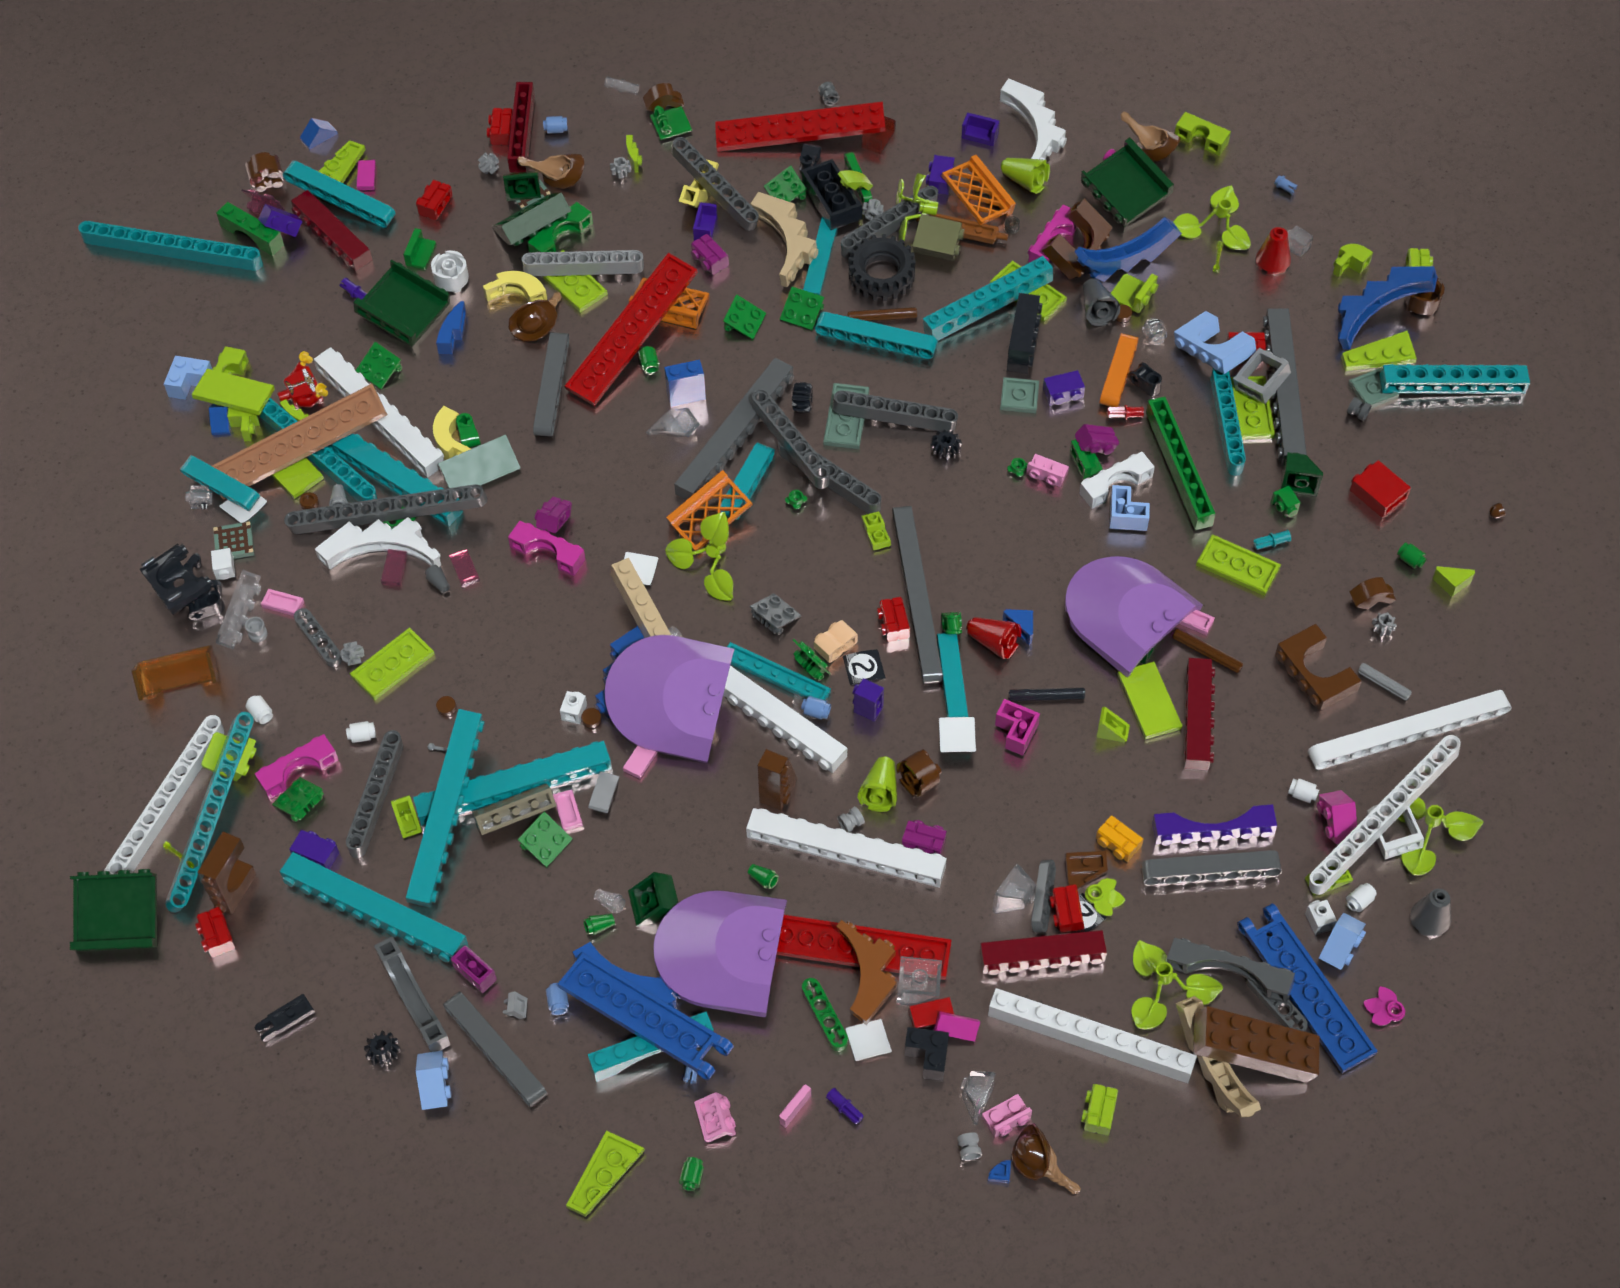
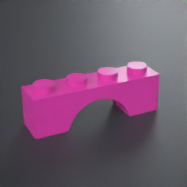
M1062 205L1059 210L1055 211L1051 222H1047L1044 232L1039 233L1036 243L1030 246L1028 250L1029 263L1042 256L1050 264L1053 263L1041 250L1048 240L1057 234L1072 235L1075 232L1077 226L1066 216L1071 209L1070 207Z
M519 520L508 536L510 547L524 554L536 549H546L553 552L557 556L558 569L572 576L576 575L586 560L584 549L579 545L568 543L565 539L557 538L546 530L535 528L530 523H524Z
M323 734L313 738L304 746L297 747L290 754L278 758L276 762L262 767L254 774L259 785L270 800L287 790V779L295 769L302 766H314L323 770L337 762L338 757L336 751Z

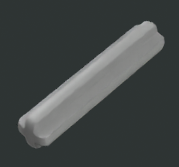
M1362 663L1358 669L1360 674L1404 700H1408L1412 694L1411 690L1366 663Z

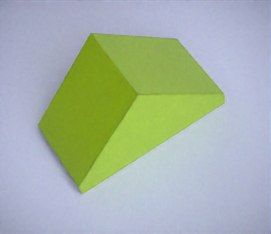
M1436 566L1433 580L1453 597L1472 582L1475 570Z
M1102 707L1097 738L1127 742L1130 725L1108 708Z
M410 795L391 801L402 837L406 838L421 833L422 830Z

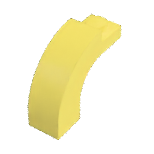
M707 160L716 170L718 169L719 164L717 162ZM694 179L690 186H683L679 202L698 208L700 202L705 203L710 193Z
M521 271L496 274L497 280L483 285L487 301L509 293L522 295L528 303L538 299L547 300L546 290L542 283L534 276Z
M443 406L434 419L433 434L436 447L443 452L444 458L447 460L471 448L452 438L453 433L458 428L456 419L459 413Z

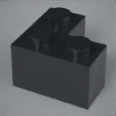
M907 1027L904 1056L924 1058V1079L944 1080L949 1032Z

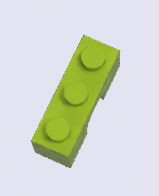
M1185 112L1176 124L1174 134L1188 143L1194 137H1203L1206 139L1204 150L1220 156L1229 143L1231 131Z
M225 346L223 352L219 354L216 367H213L212 370L231 375H243L249 362L246 351Z

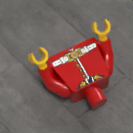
M302 351L299 354L301 362H298L294 370L283 380L286 390L278 392L277 395L280 402L285 399L287 401L291 399L295 408H312L316 403L324 401L323 397L328 395V391L325 390L327 388L326 385L322 383L317 384L309 366H306V364L312 363L313 358L309 356L308 352Z

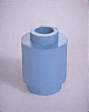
M546 117V120H543L544 131H547V134L568 131L567 117Z
M809 696L808 699L804 698L801 710H804V715L822 720L823 718H828L831 704L825 700Z
M558 983L550 984L546 989L548 1009L552 1015L567 1013L569 1007L567 992L560 989Z

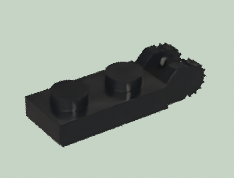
M301 994L268 1014L265 1019L258 1022L254 1027L256 1032H260L268 1028L272 1023L274 1027L261 1035V1040L266 1042L315 1013L305 995Z

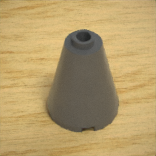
M1089 279L1084 283L1083 294L1087 320L1095 326H1104L1108 324V321H1114L1120 314L1118 300L1099 280Z
M1434 889L1413 905L1410 920L1412 926H1415L1420 934L1428 937H1438L1449 929L1452 918L1451 899L1447 891Z

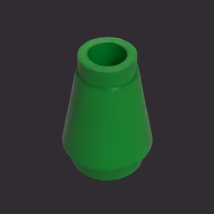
M752 864L748 869V875L765 889L774 888L778 882L779 876L774 870Z
M611 913L588 916L587 919L583 920L587 935L592 934L594 936L614 926L615 920Z

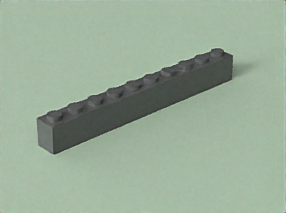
M1289 308L1267 309L1266 316H1263V327H1266L1264 332L1265 341L1268 342L1266 350L1279 358L1286 359L1289 362L1291 371L1290 375L1271 396V399H1274L1275 402L1273 403V414H1276L1274 427L1278 429L1276 443L1280 446L1278 448V459H1281L1282 466L1285 464L1287 452L1307 455ZM1268 364V370H1271L1270 379L1277 371V368Z
M777 358L773 359L675 482L676 495L687 500L724 469L726 462L733 458L737 448L744 444L748 434L751 435L756 424L762 421L753 409L752 394L756 390L762 389L768 392L774 401L781 397L786 386L790 385L794 380L793 366Z

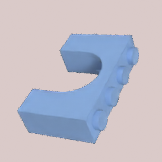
M1207 311L1174 331V342L1179 349L1186 351L1191 356L1198 358L1203 363L1210 365L1223 374L1256 352L1255 338L1243 331L1221 344L1204 343L1220 332L1218 317Z

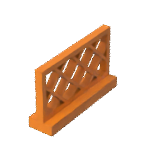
M977 155L971 156L970 161L942 173V178L980 225L1004 214L1009 216L1013 213L1016 205L1015 201ZM968 168L972 175L963 173L962 170ZM949 176H959L958 181L952 180ZM961 177L970 179V184L960 182ZM972 181H978L982 186L972 185ZM959 186L968 188V193L961 192ZM970 190L979 191L980 196L970 194ZM982 193L989 194L991 199L982 197ZM968 200H977L978 205L971 204ZM980 202L990 204V208L981 207ZM992 205L999 206L1001 210H993ZM978 212L988 213V216L982 218Z
M642 278V280H641L639 286L637 287V289H636L634 295H633V296L631 295V297L629 298V302L633 299V297L636 295V293L640 290V288L643 286V284L647 281V278ZM686 288L683 291L686 296L679 297L661 321L696 329L698 319L709 299V293ZM696 297H701V298H703L702 300H699V301H695V300H694V298H696ZM687 300H690L692 302L687 305L683 304V302Z
M722 470L666 518L671 527L684 539L689 540L694 551H697L710 540L702 536V541L697 545L692 542V535H702L701 531H693L694 522H702L707 517L708 510L718 511V513H721V511H731V515L727 519L729 525L750 508L753 503ZM729 484L733 488L732 495H722L723 489ZM719 498L718 507H709V500ZM722 498L732 499L731 507H721ZM735 499H743L746 502L741 508L734 507ZM697 510H705L704 519L694 518V513ZM683 522H691L690 531L681 530L678 526Z

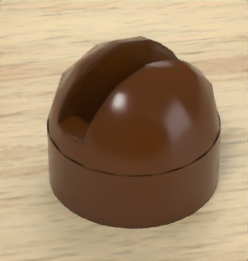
M1501 503L1494 504L1489 510L1490 515L1495 519L1506 516Z

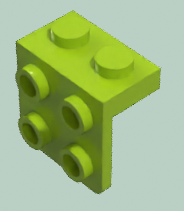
M1124 274L1111 294L1118 300L1120 305H1127L1131 310L1140 313L1143 307L1148 304L1152 294H1155L1158 289V276L1151 274L1147 281L1143 282L1131 275Z
M215 732L212 735L201 762L203 768L214 772L227 737L226 735ZM233 739L235 743H240V741ZM247 739L233 781L237 782L242 775L245 776L250 767L247 764L248 760L253 758L257 749L254 747L256 740ZM226 754V758L229 761H234L231 755ZM219 772L220 775L227 778L224 772Z

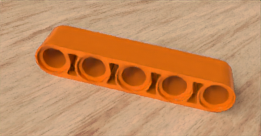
M1121 333L1099 404L1118 407L1139 337Z

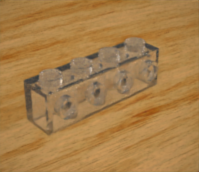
M242 570L219 629L216 644L234 650L236 643H241L244 634L241 633L242 627L245 628V623L250 618L247 617L248 611L252 612L256 601H253V598L259 595L262 587L259 585L261 576Z

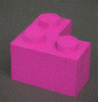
M1003 700L996 713L995 726L1009 731L1006 737L1005 749L1022 756L1024 755L1039 725L1040 713L1009 700Z
M1342 790L1319 794L1317 809L1327 819L1326 835L1335 844H1339L1357 827L1355 801Z

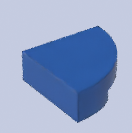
M1011 1160L1002 1161L993 1167L989 1173L988 1181L1009 1183Z

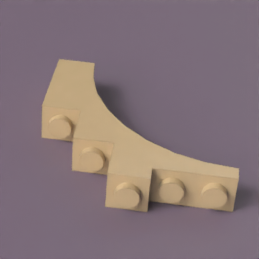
M758 192L750 205L758 212L759 219L774 227L786 243L787 256L779 275L781 286L788 287L795 280L796 273L803 267L804 263L810 265L812 260L817 257V244L815 240L806 238L808 235L806 223L796 219L797 212L794 203Z
M1195 996L1175 1003L1186 1041L1191 1051L1194 1049L1195 1014L1204 1008L1203 1002ZM1197 1055L1203 1076L1212 1083L1220 1108L1226 1112H1235L1240 1117H1250L1256 1111L1261 1110L1259 1101L1243 1086L1229 1063Z

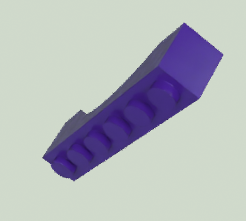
M1271 804L1253 806L1236 819L1216 824L1194 822L1174 812L1154 814L1152 826L1155 844L1167 846L1180 842L1189 844L1193 841L1210 842L1216 839L1227 841L1232 838L1249 839L1253 836L1270 837L1275 834L1277 822L1274 807Z

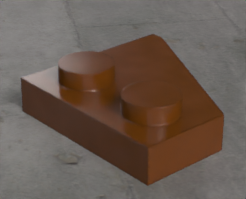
M1106 851L1065 854L1068 886L1075 884L1078 889L1108 871Z

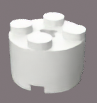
M449 250L445 251L442 255L439 253L433 258L431 268L435 286L454 293L460 292L469 279L467 264L463 255L457 251Z

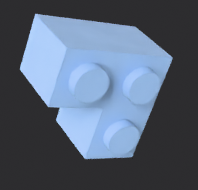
M175 356L164 382L168 397L186 400L191 385L197 386L206 369L212 370L210 361Z
M1112 485L1110 529L1147 531L1150 503L1131 502V486Z
M1343 913L1336 922L1319 959L1340 970L1345 964L1349 966L1354 956L1351 954L1353 947L1358 948L1366 934L1363 930L1366 924Z
M443 1050L417 1054L416 1077L422 1110L448 1106V1098H451L450 1085L446 1086L445 1079H448L449 1063L448 1058L443 1056Z

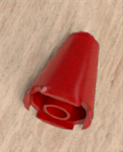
M1275 227L1270 231L1256 254V264L1260 270L1264 269L1268 274L1278 275L1284 273L1291 263L1288 232L1281 227Z
M974 617L966 625L968 635L1000 658H1010L1019 645L1016 643L1017 637L1021 638V626L1016 622Z

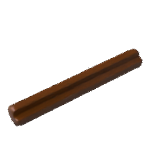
M917 308L849 311L847 317L865 321L916 318Z
M1179 628L1175 630L1173 638L1237 673L1242 669L1243 663Z

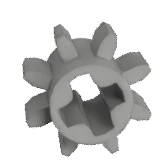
M485 152L478 159L480 162L478 167L485 174L490 172L492 175L499 168V165H497L499 159L493 153L488 155Z
M623 157L615 158L614 163H610L612 176L615 175L619 179L627 177L628 172H631L630 161H626Z
M869 199L868 203L864 202L862 214L868 220H872L883 213L884 205H881V202L877 199Z
M1388 612L1384 614L1378 613L1377 618H1373L1372 625H1375L1373 632H1377L1380 636H1390L1397 626L1394 624L1395 617H1392Z
M357 641L343 644L344 648L340 651L342 661L348 662V666L361 663V658L365 656L363 647L357 645Z

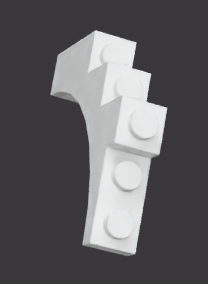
M1008 78L1001 89L1000 101L1019 112L1031 126L1037 145L1031 159L1046 160V157L1050 156L1052 151L1057 153L1061 147L1065 146L1067 138H1065L1066 130L1055 126V111L1044 107L1043 92Z
M409 517L393 529L387 523L383 524L379 519L364 531L359 526H354L348 522L315 548L318 559L329 569L356 555L376 551L401 552L415 556L430 566H441L439 552L435 548L431 549L428 546L427 541L422 537L421 526L417 521H412Z

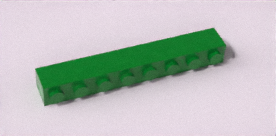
M1166 397L1148 400L1146 415L1194 529L1198 530L1213 526L1216 513Z

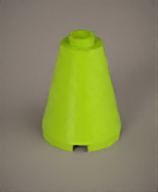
M1006 158L1001 163V170L1005 176L1035 194L1040 193L1044 189L1042 185L1044 181L1048 182L1050 175V165L1043 159Z
M886 756L879 757L875 761L858 790L857 798L860 804H866L871 811L887 812L892 806H896L895 762Z

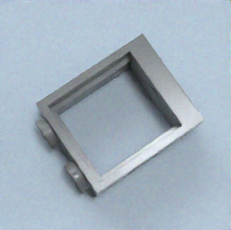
M1258 348L1233 378L1235 389L1265 404L1290 375L1289 362L1284 358L1273 355L1268 350L1265 351ZM1262 361L1277 368V371L1264 386L1248 379Z

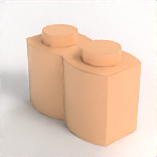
M843 620L834 622L830 625L828 631L819 633L815 637L814 649L831 663L858 642V634Z

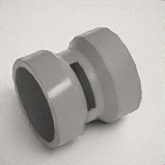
M251 617L246 621L245 628L249 639L258 643L264 641L268 635L264 621L260 617Z
M855 806L849 809L847 814L843 813L837 817L841 828L848 833L853 831L855 825L859 827L865 823L861 812Z
M965 1133L957 1137L958 1145L962 1149L960 1151L962 1160L970 1161L982 1156L981 1148L978 1147L979 1137L977 1133Z

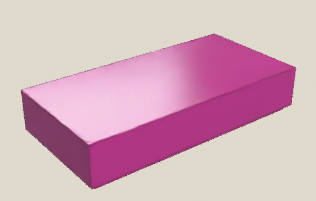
M375 160L358 161V191L375 190Z
M939 1011L934 1031L949 1032L950 1037L975 1042L980 1021Z

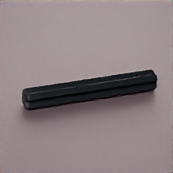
M1085 688L1010 689L1008 696L1010 701L1084 699Z

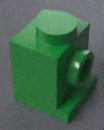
M1290 486L1273 492L1270 503L1272 505L1275 504L1277 510L1286 518L1293 517L1298 513L1301 502Z

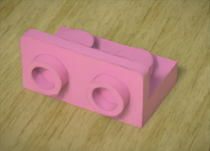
M1035 454L1032 461L1027 465L1026 475L1045 481L1050 485L1061 487L1069 471V466Z
M715 1092L694 1102L706 1142L709 1143L725 1135H736V1124L730 1114V1102L727 1097Z
M1019 1094L982 1113V1118L994 1137L999 1135L1005 1136L1012 1131L1013 1127L1027 1124L1030 1121L1032 1110L1030 1107H1026Z

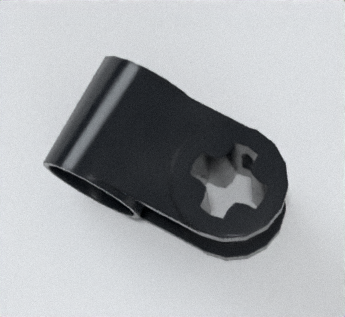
M808 143L803 144L800 155V173L803 169L817 165L821 155V146Z
M1141 362L1136 370L1128 373L1129 380L1148 395L1156 396L1161 392L1162 376L1146 363Z
M212 590L195 600L194 603L189 604V619L197 621L222 613L225 609V604L220 594Z

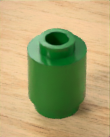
M650 346L641 348L638 356L642 369L647 374L657 372L659 361L655 348Z
M1405 542L1397 552L1400 559L1414 569L1417 567L1421 568L1427 560L1425 558L1426 553L1411 543Z
M687 1157L686 1161L683 1162L679 1184L682 1185L684 1190L694 1191L700 1187L704 1170L701 1159Z

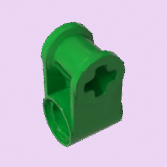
M468 413L458 415L456 423L461 444L469 448L481 445L472 416Z
M961 612L941 613V625L945 634L962 633Z

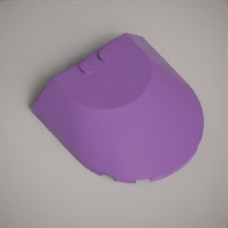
M1119 556L1097 559L1079 569L1071 579L1065 597L1066 613L1068 612L1070 624L1074 631L1084 642L1126 677L1131 675L1143 657L1185 617L1195 610L1200 611L1203 604L1153 566L1137 559Z
M672 635L651 636L633 643L617 657L606 679L605 702L614 726L630 742L644 749L708 763L734 649Z
M707 891L682 900L665 915L655 935L654 960L661 979L669 989H672L681 999L691 1004L705 1008L766 1017L787 900L728 891Z

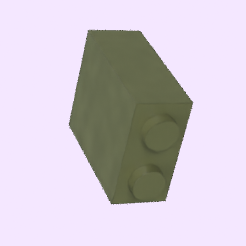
M921 214L912 246L913 252L954 261L955 255L958 256L960 252L959 241L960 239L963 240L965 233L962 223Z

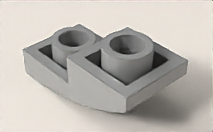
M600 771L588 808L608 813L619 782V776Z

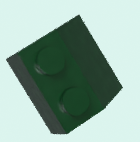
M538 171L503 175L507 201L541 198Z
M1287 452L1280 489L1290 486L1296 494L1317 496L1323 472L1307 455Z
M653 872L628 890L637 927L661 922L665 915L679 903L672 875Z

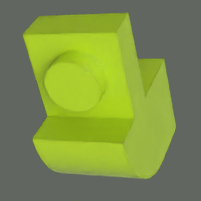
M1359 244L1342 246L1339 250L1338 258L1333 264L1335 266L1333 274L1339 277L1348 267L1361 274L1370 264L1373 252Z
M228 407L227 417L230 426L241 427L244 442L252 441V434H255V426H260L258 416Z

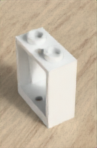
M1399 799L1394 800L1396 802H1402V800ZM1375 805V806L1371 807L1369 810H1367V815H1368L1377 805ZM1410 807L1402 815L1412 835L1387 843L1382 835L1376 840L1384 859L1423 848L1424 837ZM1386 812L1381 813V814L1384 815V816L1390 815L1389 813H1386Z

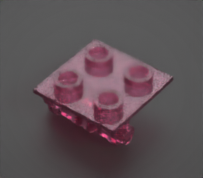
M253 189L248 191L241 190L251 199V202L247 203V209L251 212L261 214L265 204L285 211L280 202L274 200V196L264 193V195H260L259 192Z

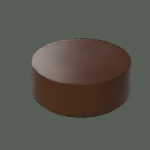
M1120 305V314L1116 320L1127 322L1131 319L1132 310L1127 305Z
M311 492L303 494L299 499L303 510L317 508L319 505L317 495Z
M443 696L436 703L438 712L443 716L452 715L457 708L455 700L450 696Z
M588 708L583 711L581 718L584 726L595 728L601 723L599 710Z

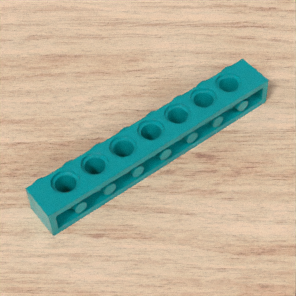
M1042 256L924 317V333L934 336L939 341L1017 300L1019 293L1029 294L1052 282V265Z
M1389 364L1383 365L1380 373L1382 393L1526 394L1530 385L1527 365Z

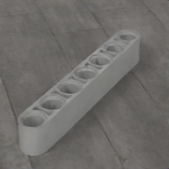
M639 250L535 252L524 254L522 256L523 272L532 276L637 274L644 270L643 253Z

